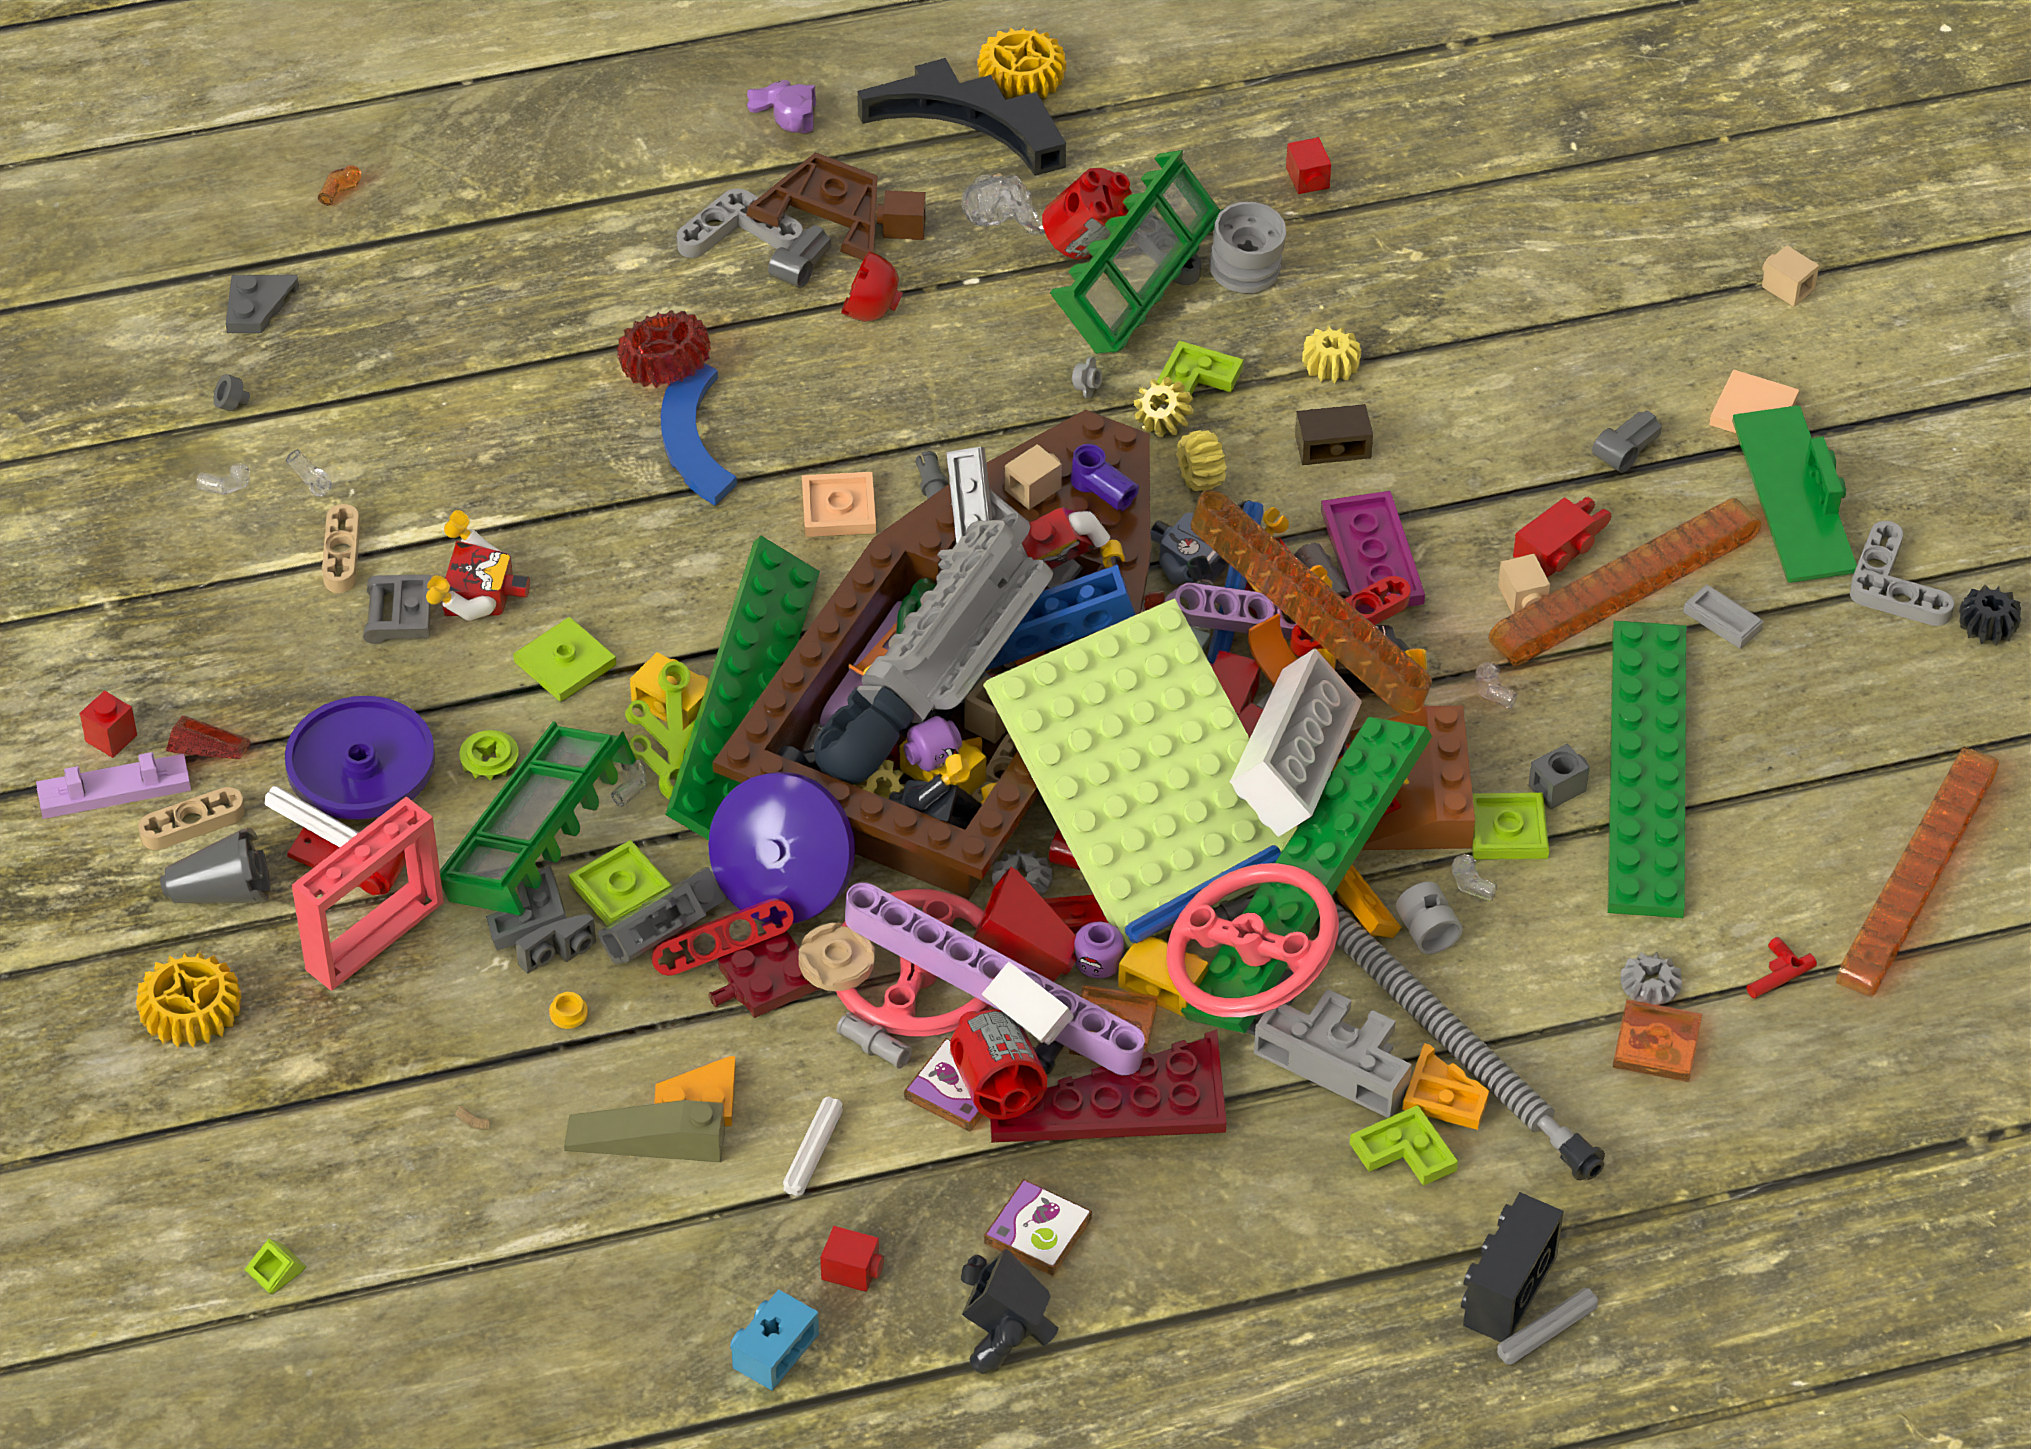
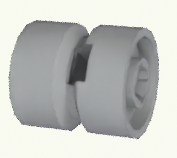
M1434 882L1416 884L1407 889L1397 900L1396 910L1406 927L1410 929L1409 933L1422 953L1435 954L1444 951L1460 938L1463 927L1452 908L1449 907V903L1438 884Z

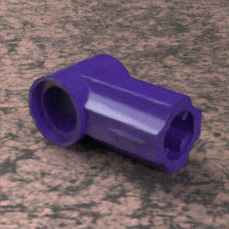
M1084 444L1077 447L1073 454L1070 478L1071 484L1075 489L1082 492H1094L1116 510L1124 511L1138 495L1139 485L1106 462L1105 452L1100 447L1093 444Z

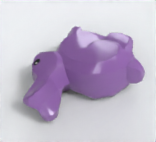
M781 80L765 88L748 90L747 96L749 101L747 106L750 112L756 113L771 107L774 108L775 122L785 131L792 133H808L813 131V107L816 106L815 85L797 84L791 86L790 81Z

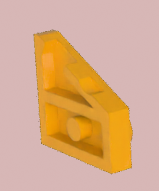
M1424 1043L1403 1100L1402 1110L1418 1105L1425 1116L1478 1130L1488 1102L1489 1090L1476 1080L1469 1079L1464 1071L1454 1063L1447 1065L1434 1055L1435 1048Z
M728 1056L657 1083L655 1085L654 1104L681 1100L723 1103L725 1126H732L736 1071L735 1056Z

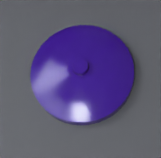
M377 696L342 698L315 709L294 728L285 749V766L288 781L299 799L329 816L343 819L378 817L405 797L413 800L429 782L435 765L434 742L426 722L408 706Z
M772 772L742 782L729 792L719 805L709 832V858L713 874L723 893L740 910L768 899L778 898L788 903L792 909L793 923L808 920L821 914L835 903L845 890L853 870L855 857L854 837L844 809L825 787L813 779L800 774ZM773 906L769 909L770 915L768 917L759 919L758 912L750 916L759 921H772L774 924H782L781 917L786 915V911H779L776 906Z

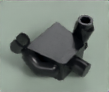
M1006 1248L988 1264L987 1260L981 1255H974L968 1259V1263L962 1268L961 1281L974 1287L962 1315L988 1332L974 1348V1353L970 1355L972 1367L981 1374H986L990 1370H998L1011 1352L1012 1347L1019 1346L1029 1335L1041 1345L1046 1346L1055 1337L1059 1328L1043 1315L1051 1296L1049 1291L1032 1275L1029 1268L1024 1266Z

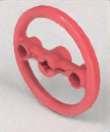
M1279 863L1257 864L1229 872L1203 888L1180 913L1172 928L1167 944L1166 961L1168 973L1177 991L1185 1001L1196 1009L1210 1015L1247 1017L1273 1010L1302 993L1327 965L1338 937L1339 918L1337 907L1327 888L1318 878L1308 871L1295 866ZM1265 882L1290 884L1308 893L1315 901L1319 909L1320 931L1315 940H1309L1306 934L1302 932H1293L1286 936H1281L1269 932L1261 917L1255 913L1242 914L1233 921L1218 918L1212 906L1225 896L1250 885ZM1192 939H1196L1202 947L1206 948L1222 943L1235 947L1243 962L1249 966H1261L1274 958L1287 962L1294 974L1281 984L1253 996L1242 998L1213 996L1202 991L1189 978L1185 965L1186 946Z
M909 889L889 893L915 908H923L922 912L952 928L954 920L962 918L977 929L984 912L979 906L965 898L944 891ZM845 921L841 925L843 927H848ZM900 957V977L898 982L887 989L884 996L885 1002L881 1007L870 1004L858 993L855 987L844 991H836L843 1004L855 1016L872 1026H882L888 1033L903 1036L925 1037L948 1033L959 1027L958 1022L963 1014L969 1011L979 1013L987 1011L991 1007V1005L974 997L965 1005L951 1012L938 1016L915 1017V1000L919 990L934 984L937 976Z

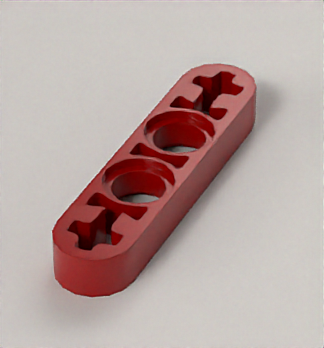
M1385 577L1298 623L1291 632L1290 648L1292 652L1298 657H1302L1314 648L1331 649L1403 611L1409 604L1410 584L1402 577ZM1362 604L1369 605L1375 611L1370 614H1362L1356 610V607ZM1339 620L1345 624V627L1342 629H1332L1327 625V622Z
M778 898L757 903L669 937L652 949V964L656 971L662 975H676L784 933L793 923V911L788 903ZM773 906H776L779 911H786V915L781 917V925L775 926L772 921L763 923L761 926L765 932L758 934L757 924L750 916L758 912L759 919L768 917L770 915L769 909ZM742 919L749 922L751 931L746 939L739 941L730 936L729 928L734 921ZM702 933L710 934L715 939V947L708 954H699L693 946L694 939ZM686 939L687 949L694 958L693 960L686 962V956L683 954L674 959L675 965L668 968L665 962L658 963V959L663 956L662 950L669 947L672 953L683 950L679 942Z

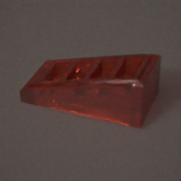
M184 715L173 726L166 751L188 755L241 759L249 749L251 741L248 738Z

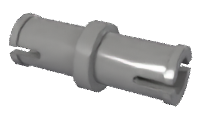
M847 1012L846 1016L843 1015L837 1024L838 1034L862 1046V1051L870 1056L876 1054L898 1069L903 1068V1065L905 1066L911 1058L912 1048L889 1036L887 1030L882 1026H872L855 1016L852 1012Z

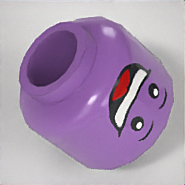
M936 716L911 727L907 732V743L904 744L903 748L908 761L912 765L917 764L921 769L930 772L946 765L945 760L947 757L959 753V748L962 747V739L952 721L946 722L943 718Z
M1093 922L1083 926L1077 932L1074 942L1077 968L1083 974L1098 979L1110 977L1117 973L1119 963L1124 957V940L1122 933L1117 927L1105 922Z

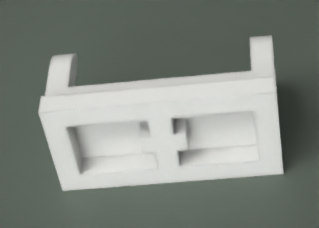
M1010 962L1004 966L981 994L986 1000L990 1001L1036 1037L1037 1040L1041 1043L1045 1042L1047 1045L1051 1044L1066 1025L1074 1019L1066 1005Z

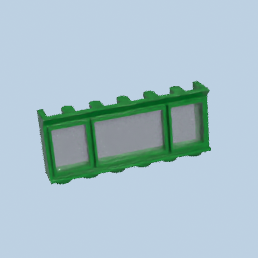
M1183 150L1156 155L1154 159L1162 169L1146 172L1141 177L1142 182L1147 187L1143 193L1131 194L1123 200L1124 205L1129 210L1126 216L1109 219L1105 224L1111 233L1108 239L1096 240L1088 245L1087 250L1093 258L1090 262L1076 264L1069 270V274L1075 280L1074 283L1067 287L1053 288L1050 292L1051 296L1096 354L1116 353L1128 344L1129 336L1137 327L1144 323L1148 311L1163 298L1164 290L1171 281L1181 274V268L1187 260L1198 252L1200 243L1206 235L1214 230L1215 221L1219 213L1224 210L1219 209L1182 159Z
M553 721L440 869L441 885L448 901L521 916L525 909L515 888L521 880L525 887L534 889L540 887L542 878L535 862L541 854L545 861L556 863L560 860L561 850L554 836L560 828L564 835L575 837L579 834L580 824L574 813L576 806L580 802L583 809L597 810L599 798L593 786L597 778L599 777L604 784L615 785L618 781V772L613 762L628 765L635 763L636 758L624 731L615 736L562 727Z

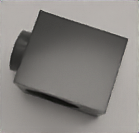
M1565 744L1531 762L1528 786L1535 793L1543 792L1544 803L1551 810L1586 792L1590 767L1582 755L1577 754L1568 744Z

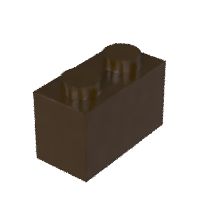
M1366 404L1296 411L1295 438L1302 465L1371 459L1373 431Z

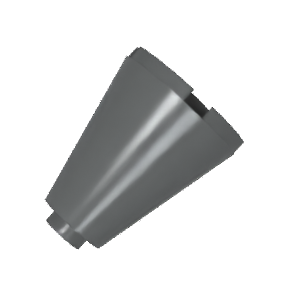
M252 828L241 829L165 868V875L160 877L164 896L166 898L170 897L174 903H260L268 901L269 897L263 894V892L270 890L266 857L263 849L256 851L252 842L259 839Z

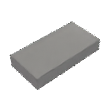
M1707 584L1684 604L1683 612L1739 649L1763 629L1764 621Z

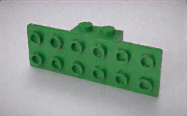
M1798 405L1734 414L1732 423L1787 581L1793 583L1854 574L1857 564L1839 516L1841 499L1846 497V485L1843 477H1838L1835 453L1833 450H1828L1824 436L1811 438L1802 409Z

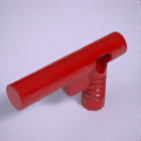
M1780 937L1773 938L1769 942L1768 947L1778 958L1769 962L1768 967L1772 973L1747 985L1748 994L1751 998L1755 999L1817 966L1815 957L1808 953L1798 958Z

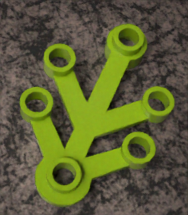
M678 661L667 663L658 675V683L666 692L667 728L650 712L648 704L642 700L632 701L625 711V717L629 723L642 725L668 751L667 763L651 748V742L646 736L635 735L628 742L636 760L642 759L659 776V789L669 800L674 788L670 781L677 779L684 757V750L687 748L695 723L694 720L683 731L681 691L684 690L690 681V671L683 663ZM667 676L674 677L677 680V685L671 684L667 680ZM632 708L640 709L643 717L635 716ZM633 743H640L644 747V752L637 751Z

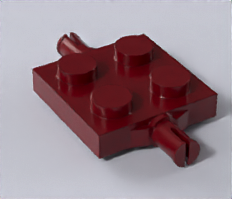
M785 931L782 934L718 958L719 969L727 979L728 985L709 992L708 995L715 1008L732 999H736L745 1005L752 1016L756 1018L821 988L814 986L804 978L799 967L798 958L801 947Z

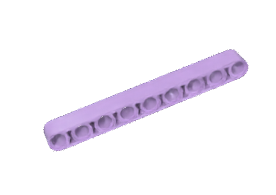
M857 883L848 889L846 893L845 922L852 931L998 1010L1000 1009L986 1000L981 994L994 980L992 978H995L1004 966L1010 962L1066 1005L1074 1016V1019L1066 1025L1055 1041L1114 1073L1130 1075L1139 1070L1142 1064L1145 1039L1142 1031L1136 1026L872 884Z

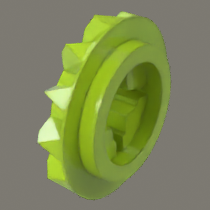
M485 730L471 735L463 742L459 751V757L464 772H472L475 779L480 776H486L491 781L494 775L499 774L505 777L508 769L516 768L519 750L516 741L510 735L497 730ZM495 751L496 758L491 757L488 761H483V755L489 756Z

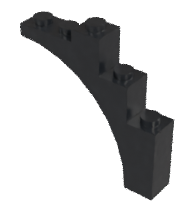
M946 58L916 65L915 76L857 91L858 117L862 124L897 118L943 120L965 125L1003 143L1025 162L1034 176L1066 168V142L1037 92L1005 100L991 75L960 83Z

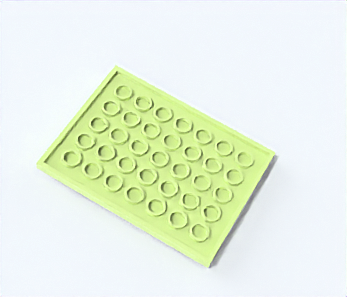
M1175 598L990 678L983 684L1108 923L1117 927L1122 933L1124 951L1130 949L1133 945L1125 933V927L1130 922L1271 845L1278 846L1280 852H1282L1297 829V826L1278 837L1270 827L1265 826L1260 821L1256 811L1246 800L1241 799L1236 794L1233 785L1230 783L1250 738ZM1262 883L1239 889L1222 898L1212 908H1218L1219 903L1224 900L1231 902L1255 891ZM1175 923L1151 935V937H1156L1171 930Z

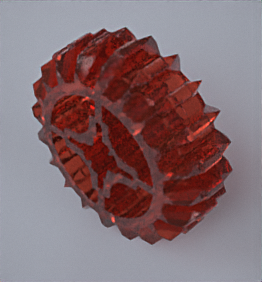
M673 310L666 314H661L658 311L652 317L645 315V320L633 322V328L625 329L624 336L618 339L617 356L622 371L625 372L626 377L631 378L633 383H641L643 387H647L650 384H653L655 388H658L661 384H667L670 387L672 382H683L684 377L695 376V370L704 368V362L710 359L711 341L705 325H703L702 320H697L695 314L687 315L685 311H680L677 314Z

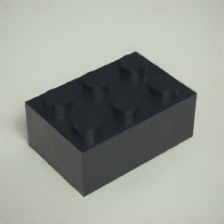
M1519 1192L1512 1206L1509 1204L1504 1206L1497 1223L1499 1229L1495 1235L1488 1234L1481 1249L1480 1255L1482 1258L1478 1264L1472 1263L1465 1275L1463 1285L1468 1288L1461 1301V1308L1465 1309L1463 1326L1499 1342L1514 1334L1557 1258L1563 1210Z

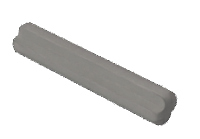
M1589 1288L1581 1289L1499 1343L1497 1346L1499 1358L1507 1365L1515 1363L1595 1310L1598 1306L1597 1296Z

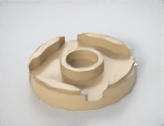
M828 923L816 927L805 935L799 949V967L804 978L814 986L827 991H844L857 987L868 979L874 969L875 947L871 940L852 931L850 928L843 927L840 923Z

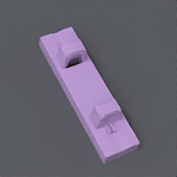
M153 752L139 754L140 762L80 773L79 766L64 769L65 776L36 781L43 819L191 791L184 754L154 759Z

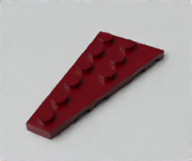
M1217 1029L1205 1033L1204 1038L1187 1043L1185 1040L1172 1043L1171 1049L1155 1054H1151L1148 1051L1144 1052L1139 1070L1130 1075H1120L1100 1066L1091 1069V1074L1077 1079H1073L1072 1076L1059 1079L1057 1085L1047 1088L1042 1099L1031 1110L1018 1117L1005 1120L990 1119L991 1143L1226 1133L1227 1122Z

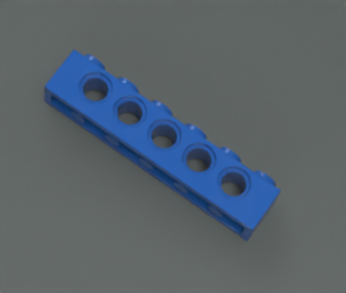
M1118 565L1042 591L985 671L1101 631L1135 616L1136 613Z

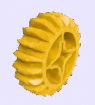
M1024 26L1021 30L1015 31L1010 27L1008 33L998 31L996 37H988L987 43L981 46L979 58L977 59V68L979 69V78L988 75L992 76L1006 100L1037 92L1039 97L1046 99L1048 92L1056 93L1057 87L1062 85L1066 71V60L1063 47L1058 44L1057 39L1050 38L1048 32L1039 34L1037 28L1032 31H1026Z
M185 951L182 958L174 959L169 955L166 964L155 962L154 972H145L144 982L138 983L136 1006L137 1011H139L140 1021L144 1027H147L151 1037L158 1036L163 1044L173 1040L177 1048L183 1042H188L194 1048L196 1041L202 1039L209 1044L211 1035L223 1037L224 1027H233L234 1017L239 1015L242 995L238 978L234 972L230 971L227 963H219L215 955L206 960L201 951L195 957H189Z

